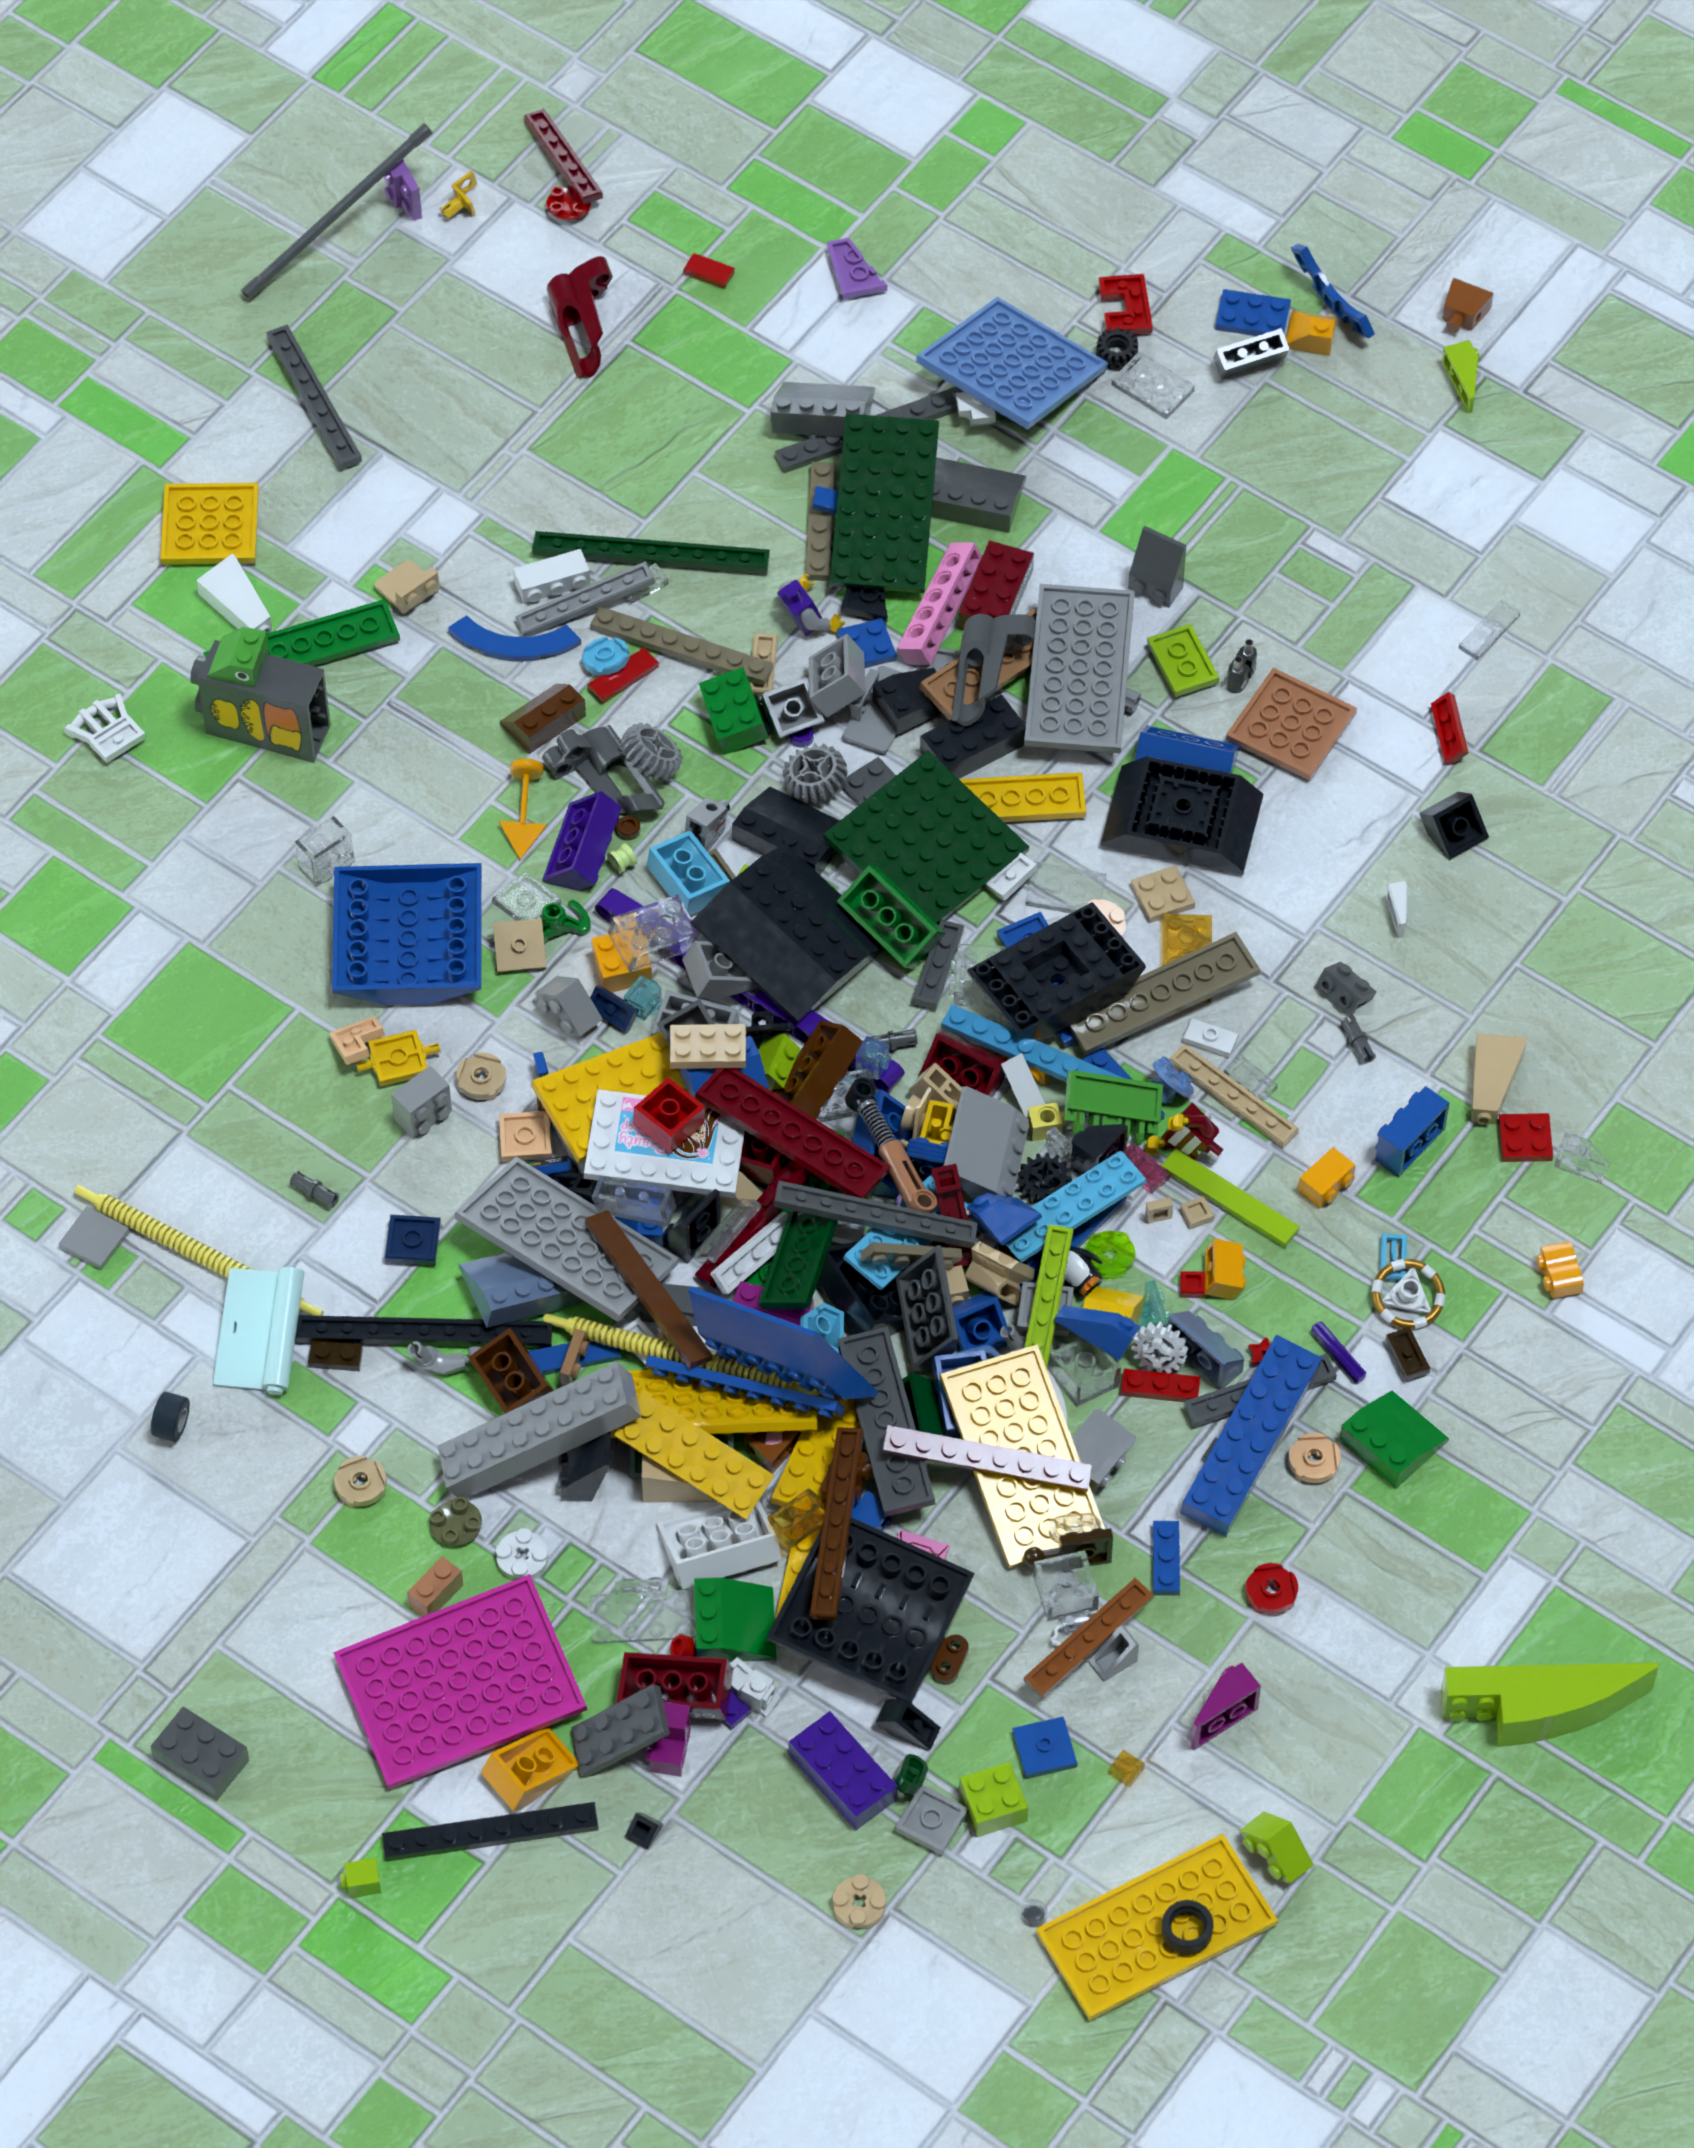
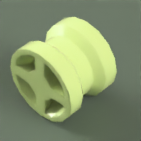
M625 843L620 845L617 851H611L607 854L609 863L618 874L625 872L626 867H633L637 864L634 852Z

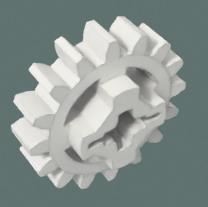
M1150 1322L1147 1328L1142 1326L1133 1339L1134 1343L1131 1350L1136 1351L1133 1357L1134 1359H1141L1139 1366H1149L1148 1371L1157 1369V1372L1165 1370L1167 1373H1171L1173 1368L1178 1371L1187 1357L1188 1346H1185L1186 1338H1179L1181 1331L1173 1332L1171 1330L1172 1325L1170 1324L1165 1328L1162 1322H1159L1157 1327Z

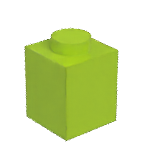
M376 1858L344 1863L345 1873H341L340 1878L342 1890L348 1889L349 1899L381 1893Z

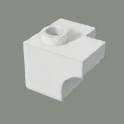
M966 392L956 393L959 417L968 418L970 427L994 425L996 414L993 408Z

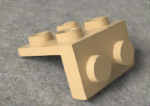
M408 559L375 582V588L402 614H405L440 589L439 576L433 567L424 572L412 560Z

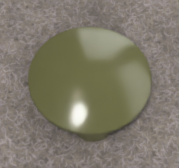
M456 1497L454 1500L447 1501L430 1514V1528L433 1536L441 1543L450 1546H458L470 1542L477 1536L482 1526L480 1511L464 1497Z

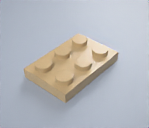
M746 1024L670 1025V1069L746 1068Z

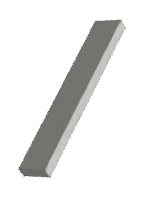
M645 561L519 614L515 618L523 636L529 637L656 584L655 579Z

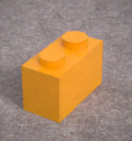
M1332 1147L1299 1177L1298 1191L1321 1208L1326 1203L1333 1202L1343 1187L1347 1188L1353 1183L1355 1179V1164Z
M1214 1238L1205 1249L1206 1295L1234 1300L1240 1291L1244 1290L1246 1278L1243 1276V1267L1246 1257L1243 1254V1244Z

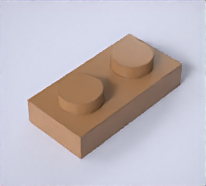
M575 1329L560 1371L562 1385H567L574 1378L577 1379L579 1377L581 1356L585 1357L589 1348V1342L586 1341V1332L583 1330Z

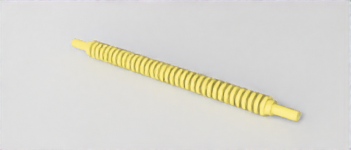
M77 1185L74 1190V1194L94 1203V1207L97 1208L98 1212L112 1219L114 1218V1220L121 1224H125V1226L142 1233L162 1245L164 1244V1246L175 1250L177 1253L192 1259L204 1267H208L210 1270H214V1272L226 1278L229 1276L230 1268L254 1270L107 1193H100L98 1195L81 1185ZM301 1297L300 1311L308 1315L323 1316V1310L305 1302L304 1298Z
M547 1313L544 1315L543 1321L565 1329L571 1336H573L575 1329L586 1332V1340L591 1342L595 1341L602 1345H608L628 1352L632 1351L647 1357L650 1355L686 1364L670 1341L667 1342L666 1340L649 1337L648 1335H642L633 1331L630 1332L629 1330L605 1325L604 1323L593 1322L578 1316L565 1319ZM712 1353L711 1361L696 1366L818 1396L820 1391L817 1389L808 1391L799 1386L798 1382L792 1381L791 1384L779 1379L777 1374L772 1373L771 1376H768L758 1371L755 1366L751 1365L750 1368H746L738 1364L733 1358H730L728 1361Z

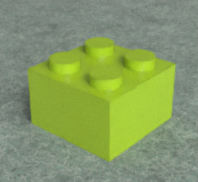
M1010 1762L960 1777L959 1792L965 1807L968 1808V1815L977 1837L1028 1821V1805Z

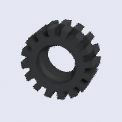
M1116 327V331H1113V328H1109L1108 333L1103 331L1102 336L1099 335L1096 356L1108 362V366H1111V371H1114L1115 368H1118V371H1122L1123 367L1127 370L1130 368V365L1133 366L1135 364V360L1137 361L1138 339L1134 337L1132 331L1128 334V329L1126 328L1123 331H1120V327ZM1121 346L1126 350L1123 352H1113L1109 348Z

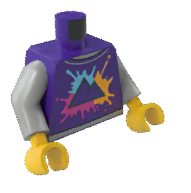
M804 574L799 580L784 582L780 585L777 592L780 603L805 636H808L815 630L830 629L837 633V629L844 626L845 622L841 621V616L834 614L830 621L828 618H822L815 603L807 594V591L815 584L807 580L809 578L808 574Z

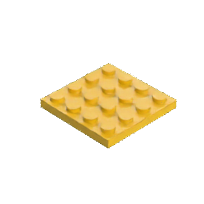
M259 483L165 484L161 565L219 564L231 554L237 558L240 564H256Z

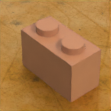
M441 1556L407 1592L409 1607L422 1617L440 1610L463 1586L462 1571Z

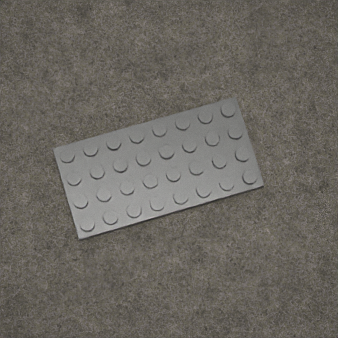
M1052 584L1039 585L1024 746L1121 753L1135 591Z
M515 1157L455 1212V1219L617 1322L640 1302L637 1295L584 1224L586 1217L603 1212V1210L518 1157ZM614 1218L659 1282H661L678 1265L679 1258Z

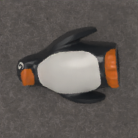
M1071 1246L1063 1286L1070 1287L1069 1285H1071L1082 1295L1087 1296L1096 1286L1099 1287L1103 1281L1102 1275L1091 1260L1101 1265L1103 1263L1102 1260L1089 1250Z

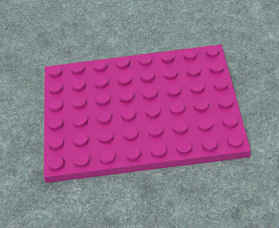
M530 1574L333 1652L389 1790L587 1711L586 1703Z

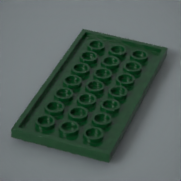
M846 413L830 586L925 593L939 420Z

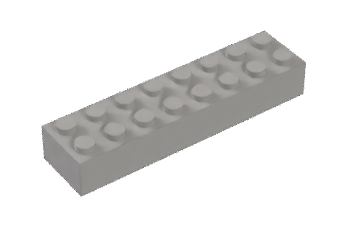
M616 1361L438 1445L446 1488L456 1497L467 1499L640 1418L641 1412L632 1374Z

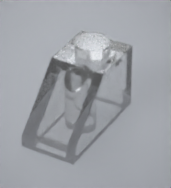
M1565 1132L1557 1150L1554 1167L1602 1184L1610 1161L1590 1140Z

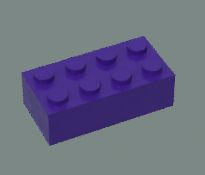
M831 1711L788 1741L789 1756L855 1830H858L897 1801L898 1786Z

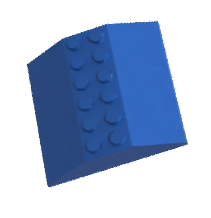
M482 863L334 867L332 993L381 1005L435 1004L482 989Z
M690 1286L688 1291L698 1334L706 1340L705 1345L717 1350V1356L728 1361L730 1358L736 1359L738 1364L746 1368H750L751 1365L755 1366L758 1371L768 1376H771L772 1373L777 1374L779 1379L790 1384L792 1381L798 1382L799 1386L808 1391H813V1389L820 1390V1394L830 1399H833L834 1396L844 1400L877 1396L878 1391L817 1332Z

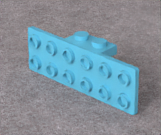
M1119 1151L1033 1205L1032 1208L1040 1212L1042 1218L1005 1243V1246L1019 1262H1023L1044 1249L1048 1224L1075 1229L1143 1186L1147 1181L1122 1151Z
M930 1175L923 1184L926 1190L931 1191L936 1196L933 1178ZM904 1200L898 1205L901 1207H907ZM964 1201L965 1209L967 1211L968 1204ZM937 1204L932 1213L940 1215ZM870 1227L867 1234L845 1254L844 1260L879 1290H883L908 1265L900 1267L895 1266L893 1263L874 1265L872 1262L862 1261L861 1251L872 1242L929 1246L934 1241Z

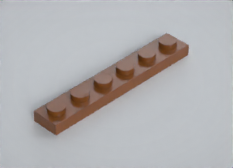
M1134 1578L1024 1677L1023 1681L1043 1699L1102 1646L1120 1625H1125L1152 1601L1154 1595L1140 1581Z

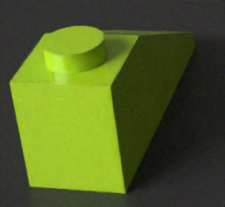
M1470 340L1445 346L1442 363L1468 413L1473 412L1478 361H1480L1478 349L1473 348Z

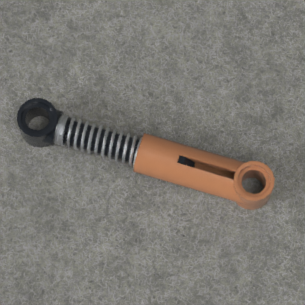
M865 1077L856 1078L845 1096L846 1105L861 1115L879 1148V1156L883 1162L890 1166L889 1174L907 1205L906 1208L932 1213L937 1205V1198L934 1193L926 1190L900 1140L893 1138L892 1131H889L890 1127H888L884 1116H882L880 1109L876 1105L874 1097L876 1093L875 1084Z

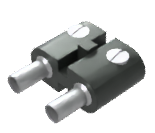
M1252 639L1245 640V645L1240 648L1236 657L1229 665L1227 688L1233 693L1242 692L1248 684V678L1251 679L1255 673L1257 650L1253 646Z

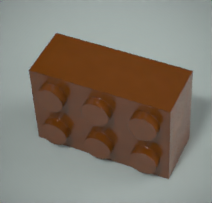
M511 1328L505 1330L468 1357L505 1414L554 1391L520 1337Z

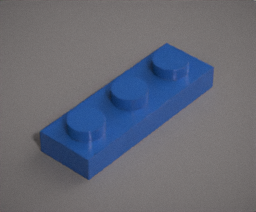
M1153 1521V1595L1180 1596L1179 1521Z

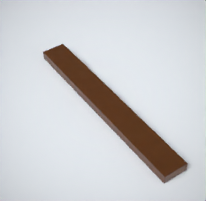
M606 1210L586 1217L584 1224L689 1369L711 1361L713 1354L609 1211Z
M837 1427L810 1610L811 1619L837 1621L864 1436L862 1428Z

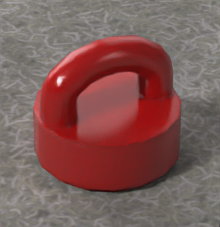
M683 1634L675 1636L670 1645V1654L696 1657L697 1651L693 1639Z

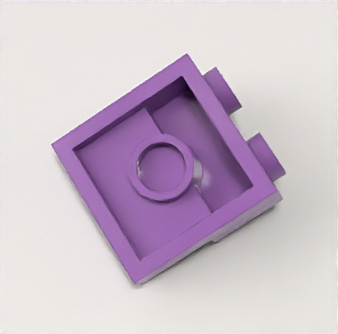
M402 159L384 176L387 185L384 190L389 201L392 200L396 208L403 206L406 214L410 213L415 221L422 218L420 188Z

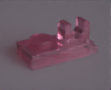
M1132 1143L1124 1150L1127 1158L1145 1177L1147 1182L1143 1186L1152 1194L1170 1179V1173L1137 1145L1135 1146Z

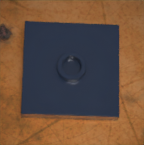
M390 1214L385 1263L436 1266L441 1218Z

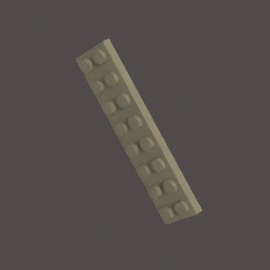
M1234 932L1140 976L1127 995L1068 1027L1085 1055H1088L1260 975V968L1238 933Z

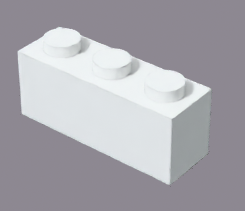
M581 549L513 568L514 583L523 604L536 602L542 598L560 595L566 591L581 589L591 585L590 570Z

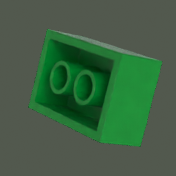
M744 667L698 683L724 755L769 738Z

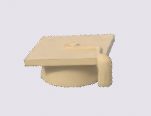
M928 1087L922 1099L912 1095L906 1105L901 1121V1130H913L912 1139H916L921 1135L929 1100H931L932 1088ZM902 1139V1146L907 1148L908 1141Z

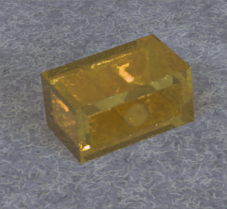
M808 1488L767 1517V1520L777 1537L791 1549L823 1526L826 1506L822 1499Z

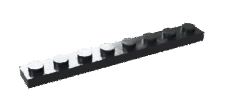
M595 1802L385 1832L382 1833L385 1860L388 1862L598 1831L599 1826Z

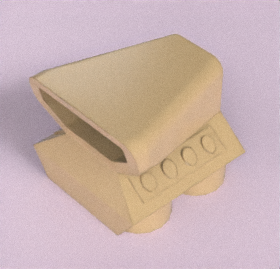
M979 1241L971 1248L972 1262L965 1274L966 1280L998 1298L1019 1306L1022 1293L1019 1284L1032 1281L1035 1269Z

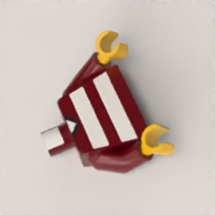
M1191 1103L1181 1114H1176L1174 1117L1169 1118L1168 1128L1161 1136L1162 1140L1157 1136H1151L1145 1144V1153L1149 1155L1158 1154L1159 1147H1162L1164 1150L1178 1149L1192 1159H1196L1204 1152L1214 1161L1224 1149L1213 1141L1220 1132L1219 1128L1194 1103Z

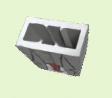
M705 798L686 815L685 832L691 830L707 852L725 831L727 812L730 810L729 803L723 799L716 802L711 798Z

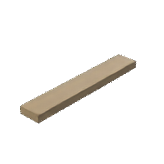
M1184 1044L1169 1058L1174 1064L1173 1068L1179 1072L1184 1071L1192 1078V1082L1282 1149L1299 1133L1297 1126L1188 1045Z

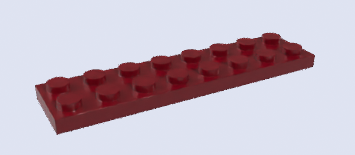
M718 1068L695 1094V1099L846 1195L865 1199L889 1172L890 1166L735 1068Z

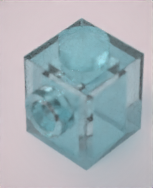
M640 975L624 995V1000L638 1008L637 1017L645 1021L652 1011L658 1010L662 1004L661 986L655 980L647 979Z
M866 1036L856 1053V1071L878 1080L883 1070L888 1068L891 1061L889 1044Z

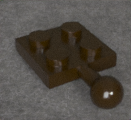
M1096 1528L1089 1532H1069L1059 1537V1548L1041 1550L1038 1547L1028 1548L1024 1553V1561L1029 1567L1035 1568L1039 1567L1044 1561L1058 1559L1060 1571L1112 1563V1529Z

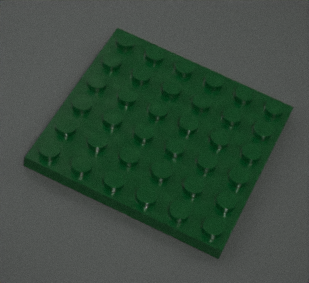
M929 750L823 835V839L859 874L868 865L878 867L937 925L986 887V884L1016 859L1020 853L1025 855L1030 848Z

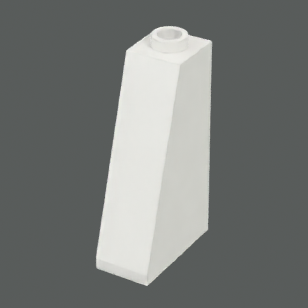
M233 554L196 580L198 594L237 629L247 627L267 631V633L272 631L269 613Z

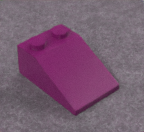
M1242 1662L1235 1667L1229 1666L1222 1672L1193 1724L1191 1742L1193 1750H1196L1258 1710L1261 1685Z

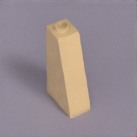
M1477 1033L1470 1122L1482 1125L1496 1124L1524 1057L1527 1037Z
M642 1455L643 1502H717Z

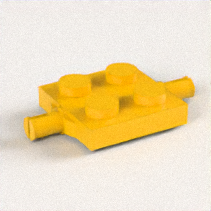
M415 1029L368 1041L371 1053L370 1059L357 1062L356 1066L358 1073L373 1069L377 1074L380 1087L411 1080L427 1068L426 1055L440 1053L441 1050L438 1042L424 1046L419 1040L417 1030Z

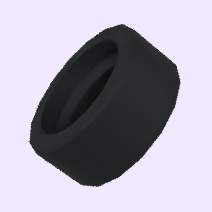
M1182 1900L1175 1902L1168 1907L1163 1916L1161 1932L1164 1942L1171 1950L1178 1954L1192 1955L1201 1952L1212 1939L1214 1926L1212 1914L1206 1906L1197 1901ZM1180 1915H1193L1202 1921L1203 1933L1194 1940L1180 1939L1172 1932L1173 1920Z

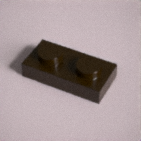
M1410 1327L1386 1334L1385 1340L1406 1381L1430 1373V1366Z
M312 1340L308 1361L309 1368L360 1372L363 1344Z

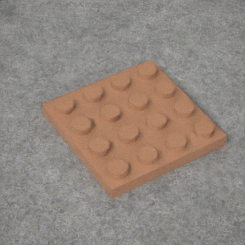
M1272 668L1227 732L1226 740L1310 781L1356 715L1357 708L1282 671Z

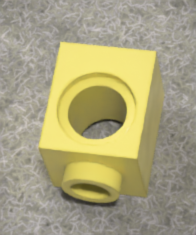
M1057 1102L1028 1107L1027 1118L1030 1120L1029 1130L1032 1141L1062 1136V1126H1066V1121H1064V1111H1059Z

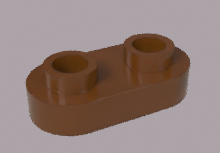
M950 1635L944 1640L932 1665V1676L937 1683L948 1685L957 1679L969 1651L968 1642L963 1636ZM953 1644H958L960 1647L954 1649L951 1646ZM948 1666L950 1669L944 1671L941 1667Z

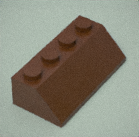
M820 1020L798 1053L784 1088L776 1089L773 1092L817 1119L823 1104L831 1098L835 1086L839 1080L845 1077L847 1068L859 1056L861 1047L865 1042L844 1025Z

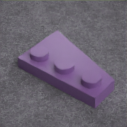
M850 238L827 242V250L843 299L887 291V284L884 280H880L876 275V270L867 264L863 254Z

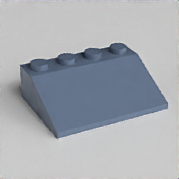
M508 1252L459 1264V1269L487 1328L580 1305L582 1301L575 1294Z

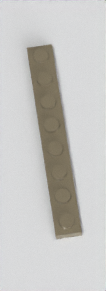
M604 607L598 609L590 623L591 630L722 673L744 667L749 681L762 686L765 685L774 668L773 662Z

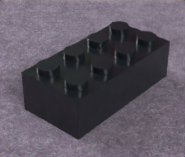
M1001 694L986 702L983 714L975 723L969 726H962L950 720L920 735V753L923 755L929 750L960 779L1023 747L1026 725Z

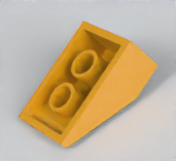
M547 1726L491 1753L480 1773L514 1812L542 1796L577 1770L579 1765L578 1760Z

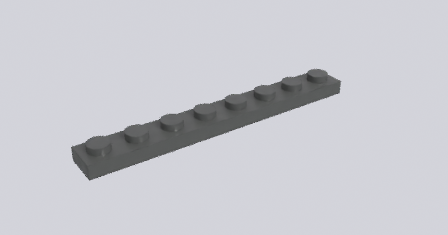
M288 324L266 332L269 343L340 469L362 462L359 450Z
M778 1181L774 1207L966 1248H972L975 1244L978 1223L958 1218L921 1212L915 1209Z

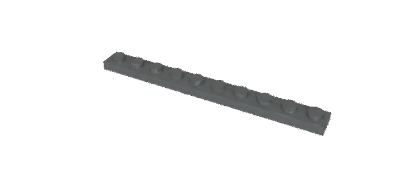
M955 386L882 412L876 416L936 420L958 412L956 393L964 391ZM815 436L776 450L775 458L785 474L810 465L811 462H818L842 453L844 437Z

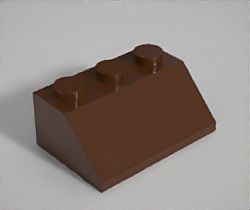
M556 683L502 719L500 724L531 754L586 717L585 699L570 684Z

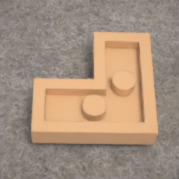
M376 1016L329 1032L332 1043L346 1065L357 1063L362 1059L370 1057L365 1043L385 1036L383 1027Z

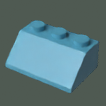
M691 830L649 848L647 868L685 917L703 910L730 882Z

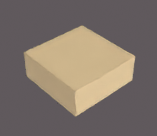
M1204 1196L1183 1203L1180 1206V1210L1190 1229L1214 1221V1214Z
M1171 1197L1146 1202L1145 1217L1148 1224L1172 1218L1173 1203Z

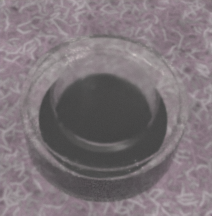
M1037 1899L1027 1900L1021 1906V1921L1031 1928L1042 1926L1047 1919L1046 1905Z

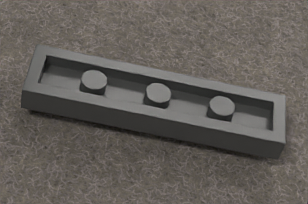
M945 920L940 921L939 927L946 934L928 954L913 997V1004L937 1010L964 933L965 925Z

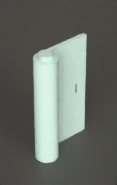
M282 1267L279 1272L238 1268L229 1269L213 1386L264 1390L272 1395H282L283 1392L288 1391L305 1274L303 1270L293 1267Z

